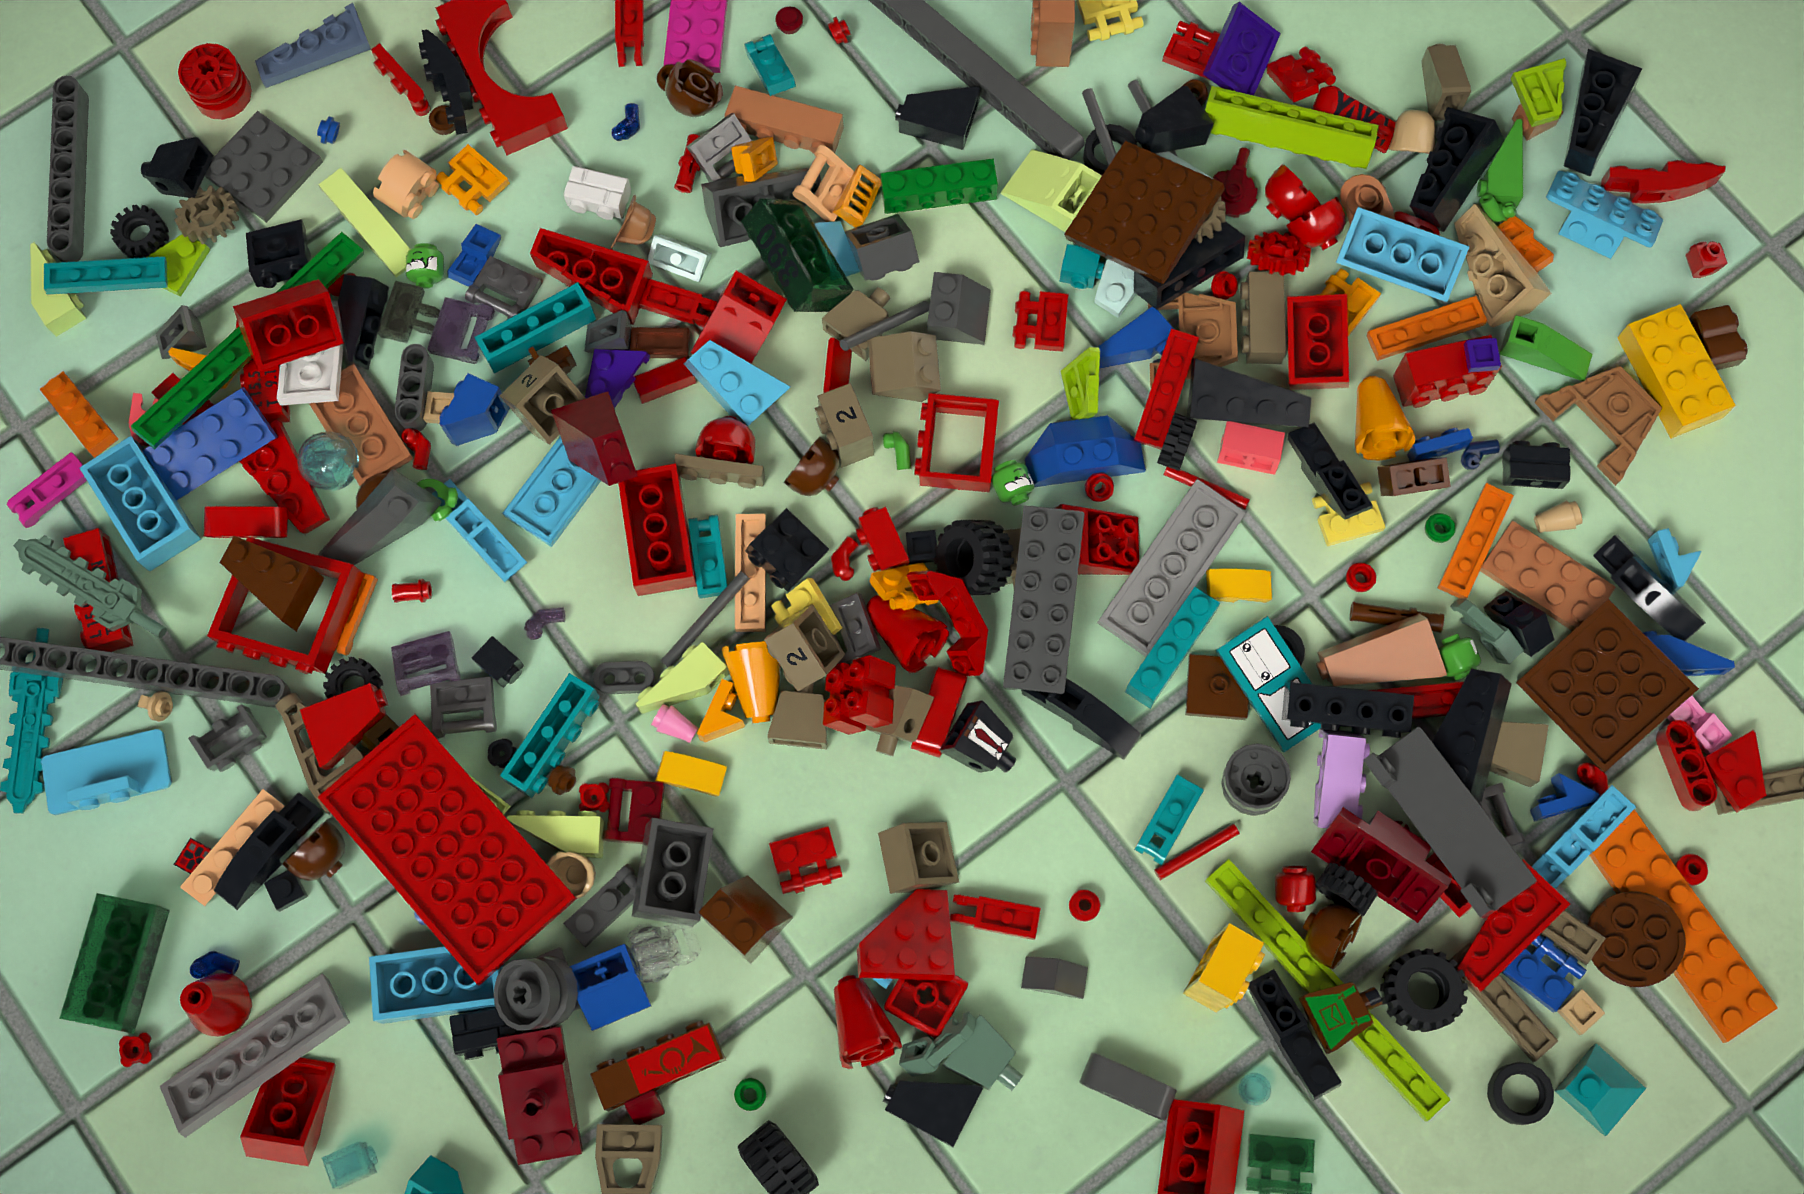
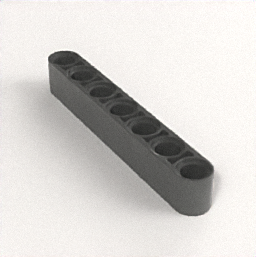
M67 75L58 78L53 85L47 246L61 262H78L83 256L89 98L77 80Z

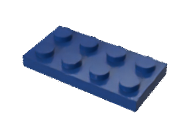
M243 387L177 428L155 450L148 446L142 452L172 495L178 500L278 436Z

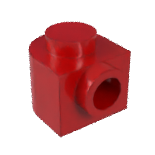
M1714 241L1708 244L1707 242L1694 244L1685 255L1693 278L1712 275L1728 264L1721 243Z

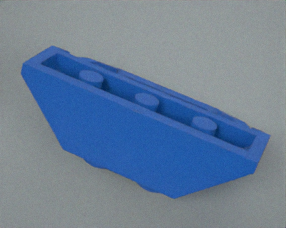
M1108 415L1050 423L1024 460L1034 487L1085 481L1092 474L1099 472L1114 477L1146 471L1141 443L1135 441L1130 433Z

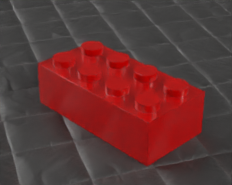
M676 463L636 470L638 477L618 484L633 587L637 595L643 596L696 587L683 491Z

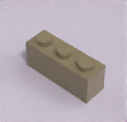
M1249 271L1246 281L1241 282L1240 299L1245 300V309L1241 310V326H1246V336H1242L1241 352L1246 353V364H1282L1286 354L1284 276H1281L1279 272H1274L1271 275L1269 272Z

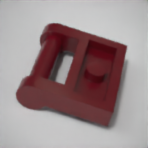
M610 778L608 788L611 789L607 830L603 831V841L643 844L646 824L651 818L662 819L665 784L664 782ZM623 791L632 792L628 832L619 831Z

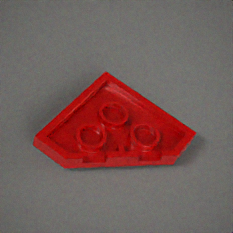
M916 889L872 930L857 947L858 978L952 981L955 976L947 890Z

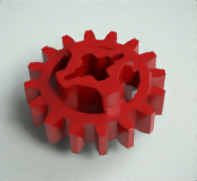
M1277 231L1272 233L1263 232L1262 236L1255 235L1254 240L1249 241L1247 259L1251 260L1250 264L1259 265L1258 270L1268 271L1271 275L1274 272H1279L1281 276L1288 273L1295 275L1296 270L1304 272L1305 267L1309 266L1311 257L1310 247L1299 242L1296 237L1289 236V233L1280 235Z

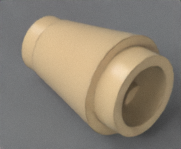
M1566 500L1540 513V515L1534 516V521L1539 533L1576 529V525L1582 524V515L1576 501L1569 503Z

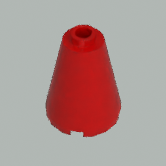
M875 595L866 606L874 628L906 671L916 673L928 665L924 661L930 655L935 658L944 647L949 636V631L946 629L947 626L942 621L916 608L893 610L890 607V600L883 601L879 595Z
M228 973L211 974L190 983L183 989L180 996L181 1006L191 1023L201 1033L209 1036L220 1037L237 1031L249 1018L252 1008V1000L247 985L238 977Z
M848 975L838 980V985L834 988L839 1059L842 1067L853 1069L852 1063L861 1062L862 1067L893 1056L895 1054L893 1049L895 1046L899 1049L902 1048L901 1039L864 979L856 978V975Z

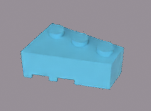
M711 340L684 363L687 369L724 410L747 426L790 388L787 384Z

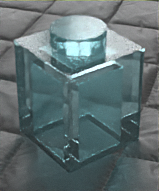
M356 1142L322 1157L331 1186L334 1189L344 1188L377 1173L375 1164L378 1163L376 1153L371 1145L367 1146L366 1142Z

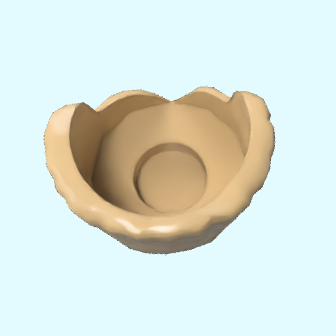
M1407 110L1403 112L1395 123L1389 150L1429 154L1430 151L1433 152L1435 148V121L1433 117L1421 110Z
M561 851L552 856L546 863L577 899L586 895L594 885L596 876L594 865L588 858L578 853Z

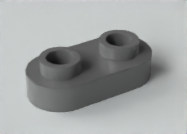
M643 661L605 662L595 669L593 681L597 689L604 694L641 693L648 686L652 687L655 682V674L651 666ZM639 674L645 675V680L641 683L635 682V677ZM607 676H615V680L613 683H605V678Z

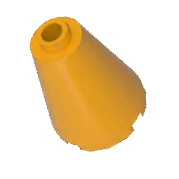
M1377 376L1366 377L1357 387L1356 453L1358 455L1362 453L1364 459L1380 461L1396 457L1395 452L1403 448L1404 452L1410 450L1415 443V433L1386 380Z
M766 642L736 644L734 651L729 652V646L722 647V653L745 718L752 717V723L771 721L770 715H774L778 700L781 665L777 659L769 654Z

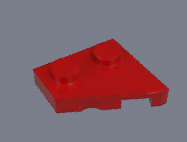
M1754 730L1704 757L1713 780L1736 813L1767 796L1757 737Z

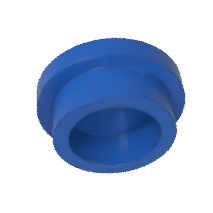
M329 116L326 121L322 119L320 122L317 136L321 137V143L327 144V142L334 144L336 141L340 123L334 121V117Z

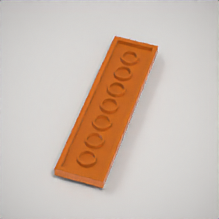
M1633 810L1589 856L1616 894L1629 891L1648 893L1660 898L1674 910L1683 926L1686 945L1682 961L1673 974L1723 1043L1729 1042L1778 1009V1007L1640 816Z

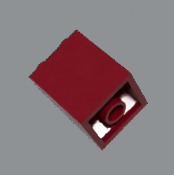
M608 391L551 410L567 456L571 462L608 486L638 477Z

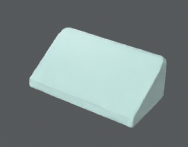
M659 234L653 238L647 261L656 267L700 282L712 253Z

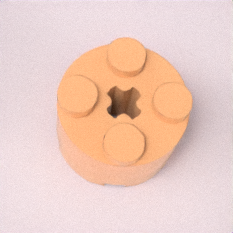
M403 150V156L396 154L385 165L378 177V180L382 182L379 189L374 187L373 195L401 216L415 219L422 211L423 206L421 203L427 196L432 197L435 195L439 188V183L436 182L437 173L435 169L407 150Z

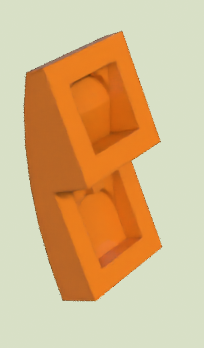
M1516 216L1508 218L1507 221L1497 226L1537 273L1553 262L1554 254L1534 239V230Z

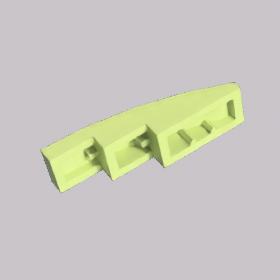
M339 168L318 184L344 218L359 233L362 240L395 277L406 271V255L410 248L342 168Z

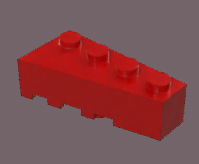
M540 228L530 251L536 267L569 287L578 282L587 298L613 314L622 310L627 312L630 323L634 325L640 310L639 302L648 279H651L653 276L649 261Z

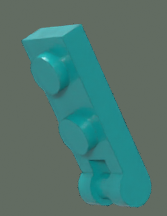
M771 34L763 36L761 41L744 43L747 56L769 96L796 87L794 77L774 44Z
M718 514L711 515L709 519L704 520L690 518L688 523L698 597L702 599L719 596L728 584ZM711 530V536L700 537V532Z
M1177 774L1134 850L1141 854L1145 852L1154 857L1153 861L1162 865L1204 789ZM1154 834L1165 840L1161 847L1150 841Z

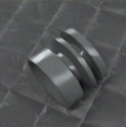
M1263 744L1245 745L1235 751L1226 764L1221 781L1223 795L1229 805L1240 813L1251 816L1266 814L1275 809L1287 793L1291 780L1290 769L1283 755L1271 746ZM1254 776L1259 777L1258 783L1260 785L1252 789L1249 787L1250 781L1246 778L1252 779Z

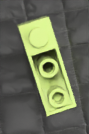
M33 242L30 244L31 304L44 325L57 337L87 319L81 311L84 304L76 293L46 294L44 290V263L57 262L47 248L42 251Z
M703 642L698 646L692 645L682 655L683 660L675 667L671 665L660 675L661 680L653 688L648 686L639 694L637 698L639 701L635 705L643 714L660 709L662 704L670 706L707 695L722 679H725L730 674L728 667Z
M520 810L516 811V815H507V819L513 826L559 851L575 852L586 858H603L605 821L600 816H597L596 812L579 811L578 816H566L564 811H548L547 816H536L534 811Z

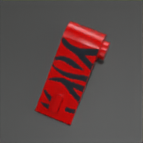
M1330 85L1320 88L1312 110L1379 125L1374 148L1384 154L1387 152L1393 138L1396 122L1348 96L1336 86Z

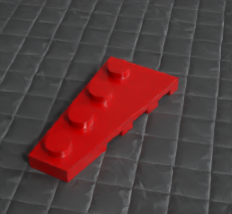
M276 419L269 424L278 437L239 462L260 484L263 491L275 501L278 507L288 508V519L301 533L307 534L329 521L330 518L282 422Z
M1524 859L1522 861L1536 878V883L1488 916L1457 968V971L1463 970L1464 978L1479 993L1570 906V903Z

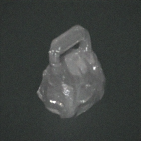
M646 923L637 925L628 934V942L641 980L645 983H658L666 979L671 970L676 966L693 962L702 950L694 926L672 923L668 926L658 927ZM682 929L690 955L681 954L679 942L674 934Z

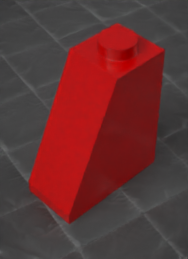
M368 683L299 709L320 768L325 770L333 768L362 740L364 733L387 715L384 707L388 706V702L382 688L377 689L376 686Z

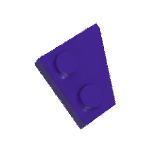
M594 349L585 398L608 391L615 409L622 399L624 391L630 388L636 378L633 375L642 363L647 364L650 355L646 351Z

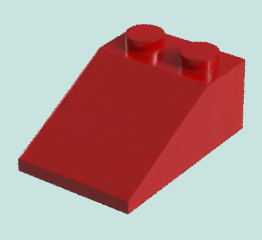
M299 1058L260 1086L240 1135L246 1157L309 1167L320 1137L335 1073V1063Z

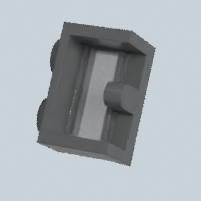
M241 704L236 707L239 711L238 714L227 721L224 719L217 720L212 724L214 729L202 737L192 735L188 738L207 769L212 771L218 769L220 772H223L235 765L236 761L234 758L243 752L249 755L263 746L261 741L267 738V736L254 718L250 708Z

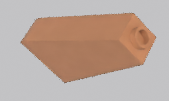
M1420 613L1317 652L1320 662L1316 663L1318 672L1322 680L1327 679L1333 686L1436 678L1447 675L1428 618Z

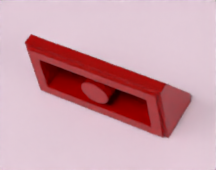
M832 337L828 340L824 393L849 384L852 351L851 349L844 351L840 347V341Z
M686 357L634 376L636 379L633 383L642 404L696 384L695 376L684 365L687 361Z

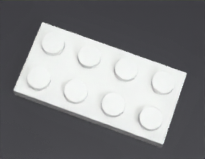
M331 301L344 342L338 301ZM344 344L281 364L277 390V400L280 406L339 401Z

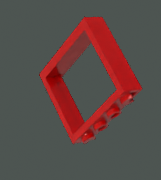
M247 537L246 541L309 565L321 575L338 579L308 655L231 634L249 591L232 575L207 637L217 642V648L226 650L229 653H234V650L237 649L243 651L242 655L259 661L262 656L269 658L268 662L279 667L286 668L287 664L296 666L295 669L304 674H312L313 671L326 674L365 574L350 563Z

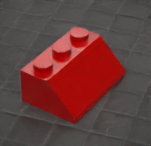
M319 279L233 306L242 336L258 371L344 344L329 292Z
M1174 1099L1168 1113L1157 1194H1234L1245 1111L1219 1104Z

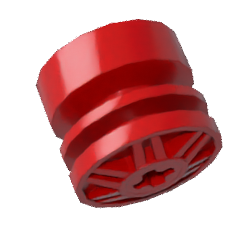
M206 43L188 51L180 61L178 69L180 83L203 115L211 119L224 120L242 112L250 102L252 93L250 81L229 49L219 44Z

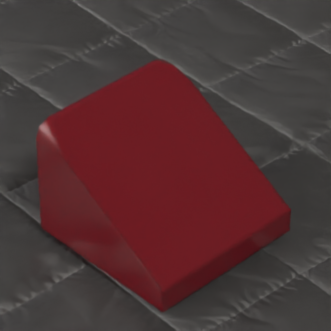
M654 1090L638 1095L624 1103L626 1110L636 1125L644 1124L665 1114L659 1094Z

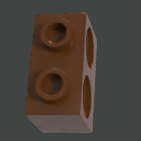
M1447 457L1428 458L1377 467L1381 496H1398L1451 487Z

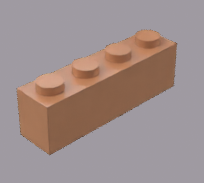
M739 86L734 87L725 112V117L730 113H734L747 134L757 136L759 139L773 137L774 141L783 143L791 149L802 148L811 151L813 154L819 145L826 146L835 153L844 129L843 114L773 95L769 96V94Z

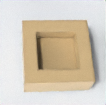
M428 391L423 417L426 423H440V414L445 406L450 405L454 398V393Z
M1583 989L1578 990L1557 1010L1578 1035H1583L1605 1014Z

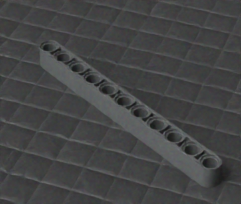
M868 0L969 87H979L980 97L1047 154L1070 160L1084 147L1085 141L1076 129L924 0Z
M0 637V649L5 647V653L0 658V670L143 690L164 691L172 694L276 708L275 705L279 700L291 694L289 686L278 676ZM31 652H36L35 659L31 663L26 664L27 655ZM62 656H66L65 664L62 667L56 668L57 660ZM97 660L96 668L91 672H86L87 664ZM127 664L128 669L126 673L122 676H116L117 669L121 665ZM158 668L157 677L147 681L148 672ZM182 673H189L188 680L182 685H177L178 677ZM213 677H219L218 685L213 689H207L208 681ZM241 682H250L249 689L246 692L237 693L238 685ZM274 685H279V694L269 698L267 696L268 690Z

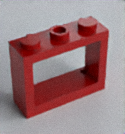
M935 393L928 394V403H922L920 420L926 421L925 431L919 430L917 448H923L922 458H916L914 475L920 478V486L990 493L999 400ZM936 413L985 417L979 476L930 472Z

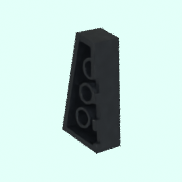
M1588 49L1582 67L1564 167L1591 176L1636 88L1642 68Z
M1450 107L1446 108L1443 127H1439L1436 134L1437 142L1433 152L1430 151L1426 160L1428 163L1427 169L1424 174H1421L1409 205L1417 218L1431 223L1441 232L1446 230L1505 140L1494 119Z
M1192 358L1187 416L1189 418L1309 427L1311 397Z
M1471 669L1432 743L1476 801L1482 802L1512 684L1500 673Z

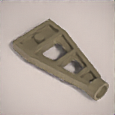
M296 693L288 694L279 700L275 707L284 720L309 790L327 814H331L317 797L365 756L354 747L344 756V764L327 776H322L315 762L316 756L313 748H306L299 734L300 730L305 728L299 709L305 708Z
M597 1124L595 1159L602 1194H651L661 1161L662 1125ZM617 1159H639L642 1162L641 1175L634 1187L622 1188L616 1183L613 1164Z

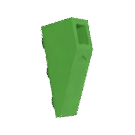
M1518 315L1514 317L1508 326L1499 353L1500 355L1581 381H1585L1592 358V353L1547 325Z

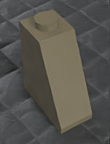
M1435 44L1427 47L1421 63L1428 113L1433 117L1434 121L1445 120L1444 113L1447 107L1462 111L1471 93V86L1456 45Z

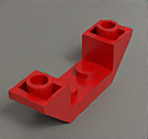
M930 570L909 572L906 577L919 601L940 600L946 608L955 630L961 637L946 651L952 661L953 668L957 673L966 676H980L984 671L988 628L963 580Z

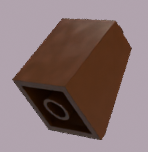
M748 875L720 888L698 912L705 922L750 964L793 919V916Z

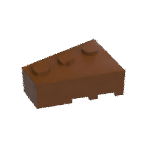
M233 536L219 562L275 616L296 632L324 580V577L309 565L236 536Z

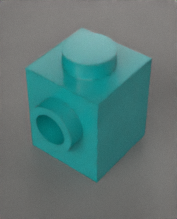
M1067 244L1059 282L1071 284V286L1078 289H1093L1095 279L1101 280L1104 262H1099L1100 255L1086 248Z

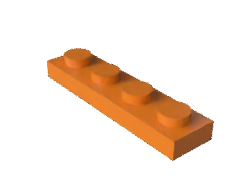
M1473 296L1370 330L1366 336L1377 361L1484 326L1487 323V318L1477 296Z
M64 371L40 388V391L94 458L118 440V437Z
M1488 483L1483 486L1439 582L1438 589L1459 599L1468 598L1514 495Z

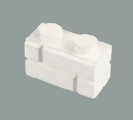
M573 166L564 191V198L567 206L577 213L591 211L606 220H612L613 217L622 219L631 194V186L628 178Z

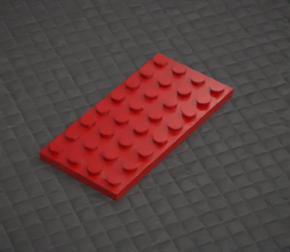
M416 714L410 717L317 797L477 985H481L577 899Z

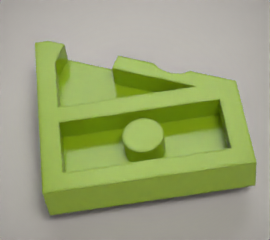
M1565 58L1514 72L1510 78L1531 127L1558 120L1561 116V95L1564 92L1563 74L1566 67Z
M1089 347L1060 371L1072 420L1092 418L1098 413L1099 347Z

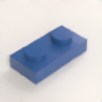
M1452 428L1443 432L1440 437L1433 439L1430 436H1425L1415 441L1407 456L1409 461H1416L1450 454L1466 449L1473 436L1469 428L1460 431L1458 428Z

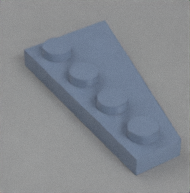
M353 2L344 7L346 11L337 17H334L332 14L323 20L324 24L312 32L307 29L300 33L298 40L292 44L285 42L255 60L265 88L371 50Z

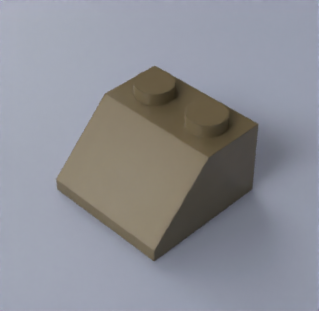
M910 331L874 337L868 340L872 395L923 402L928 399L929 393H937L941 390L936 335Z
M947 822L903 823L878 833L890 894L911 893L916 889H931L959 883Z

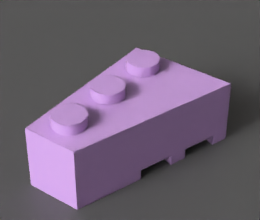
M1319 729V737L1323 738L1321 755L1317 756V766H1320L1318 784L1315 787L1313 823L1317 827L1328 828L1342 807L1362 819L1363 807L1358 804L1360 793H1364L1366 788V775L1362 774L1363 760L1370 754V745L1366 743V738L1360 734L1351 733V731L1339 730L1337 732Z

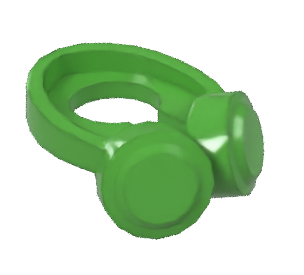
M435 479L419 481L417 483L418 486L423 489L427 487L434 488L438 493V497L445 500V505L439 506L431 514L434 521H441L448 517L452 512V508H455L457 504L458 493L456 488H448L445 484Z

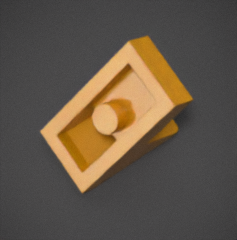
M773 137L750 141L731 148L735 171L737 174H743L745 182L756 181L778 165Z
M724 679L721 680L697 732L701 741L708 742L745 727L742 719L726 713V710L731 711L738 696L735 693L736 690L732 682Z

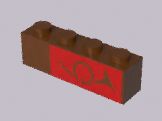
M703 1020L685 1027L686 1033L677 1037L673 1033L667 1034L655 1040L657 1045L645 1050L644 1046H640L628 1051L626 1059L619 1062L610 1059L596 1066L598 1071L590 1075L603 1109L609 1112L623 1106L625 1101L650 1090H660L726 1061L712 1024L710 1022L704 1024Z

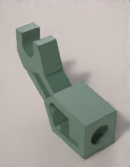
M1457 599L1450 606L1453 611H1458L1463 615L1460 619L1463 624L1476 629L1482 634L1480 642L1497 663L1510 664L1524 651L1508 628L1493 622L1472 602L1467 599Z
M970 1012L963 1013V1019L960 1023L954 1016L950 1017L942 1034L933 1041L926 1036L903 1044L899 1065L911 1077L936 1071L944 1058L970 1038L974 1032L976 1019Z

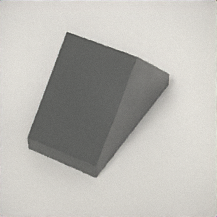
M181 305L156 332L162 359L171 358L168 353L171 347L189 352L207 347L201 322L189 307Z
M622 310L587 324L585 352L594 353V349L630 351L632 326L627 312Z
M1026 957L1021 989L1083 999L1088 967L1058 958Z

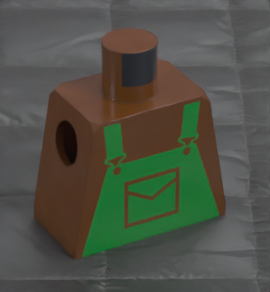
M1353 982L1311 992L1298 998L1326 1054L1336 1051L1371 1026L1373 1019L1369 1010L1383 1004L1381 996L1375 987L1359 993Z

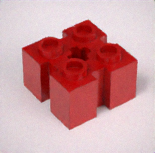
M872 655L854 659L851 665L847 663L837 664L826 675L825 691L830 692V698L824 702L823 725L851 735L866 731V725L878 728L893 724L894 700L889 698V690L895 689L896 665Z

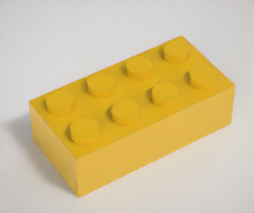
M1681 304L1628 324L1617 337L1645 391L1662 407L1658 416L1671 439L1724 418L1736 406Z
M1229 923L1212 938L1183 994L1216 1013L1223 1008L1227 1009L1229 1005L1232 1006L1238 999H1242L1250 983L1245 980L1247 976L1256 971L1265 956L1261 952L1264 942Z

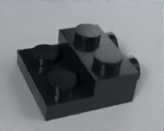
M302 219L246 233L249 272L256 287L273 288L277 285V282L291 279L312 259L307 246L306 229Z
M786 508L749 544L745 552L755 566L762 567L770 575L771 581L777 587L784 588L789 592L829 551V548Z

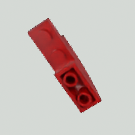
M1683 160L1668 161L1661 171H1657L1654 168L1641 170L1629 169L1626 166H1615L1608 169L1601 180V186L1606 191L1630 193V201L1632 203H1662L1686 198L1710 188L1725 173L1726 166H1719L1710 162L1701 164L1686 163Z

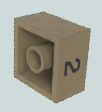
M540 355L500 395L529 431L549 445L560 435L551 410L586 399L559 365L543 355Z
M851 383L818 395L819 406L815 407L818 417L816 421L821 434L826 435L831 450L836 451L841 468L874 456L873 435Z
M813 604L785 619L764 639L769 654L777 659L784 670L786 680L794 685L797 692L826 676L845 656V653Z

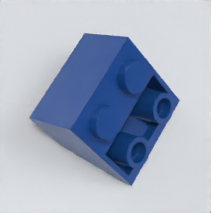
M467 373L463 381L458 382L454 390V398L450 405L445 406L442 410L439 423L453 445L459 446L497 433L510 409L500 397L502 392L498 386Z
M626 944L569 966L577 981V1001L592 1031L652 1007L631 950Z

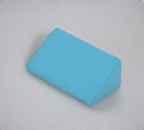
M841 221L813 224L814 234L832 280L835 281L860 272Z

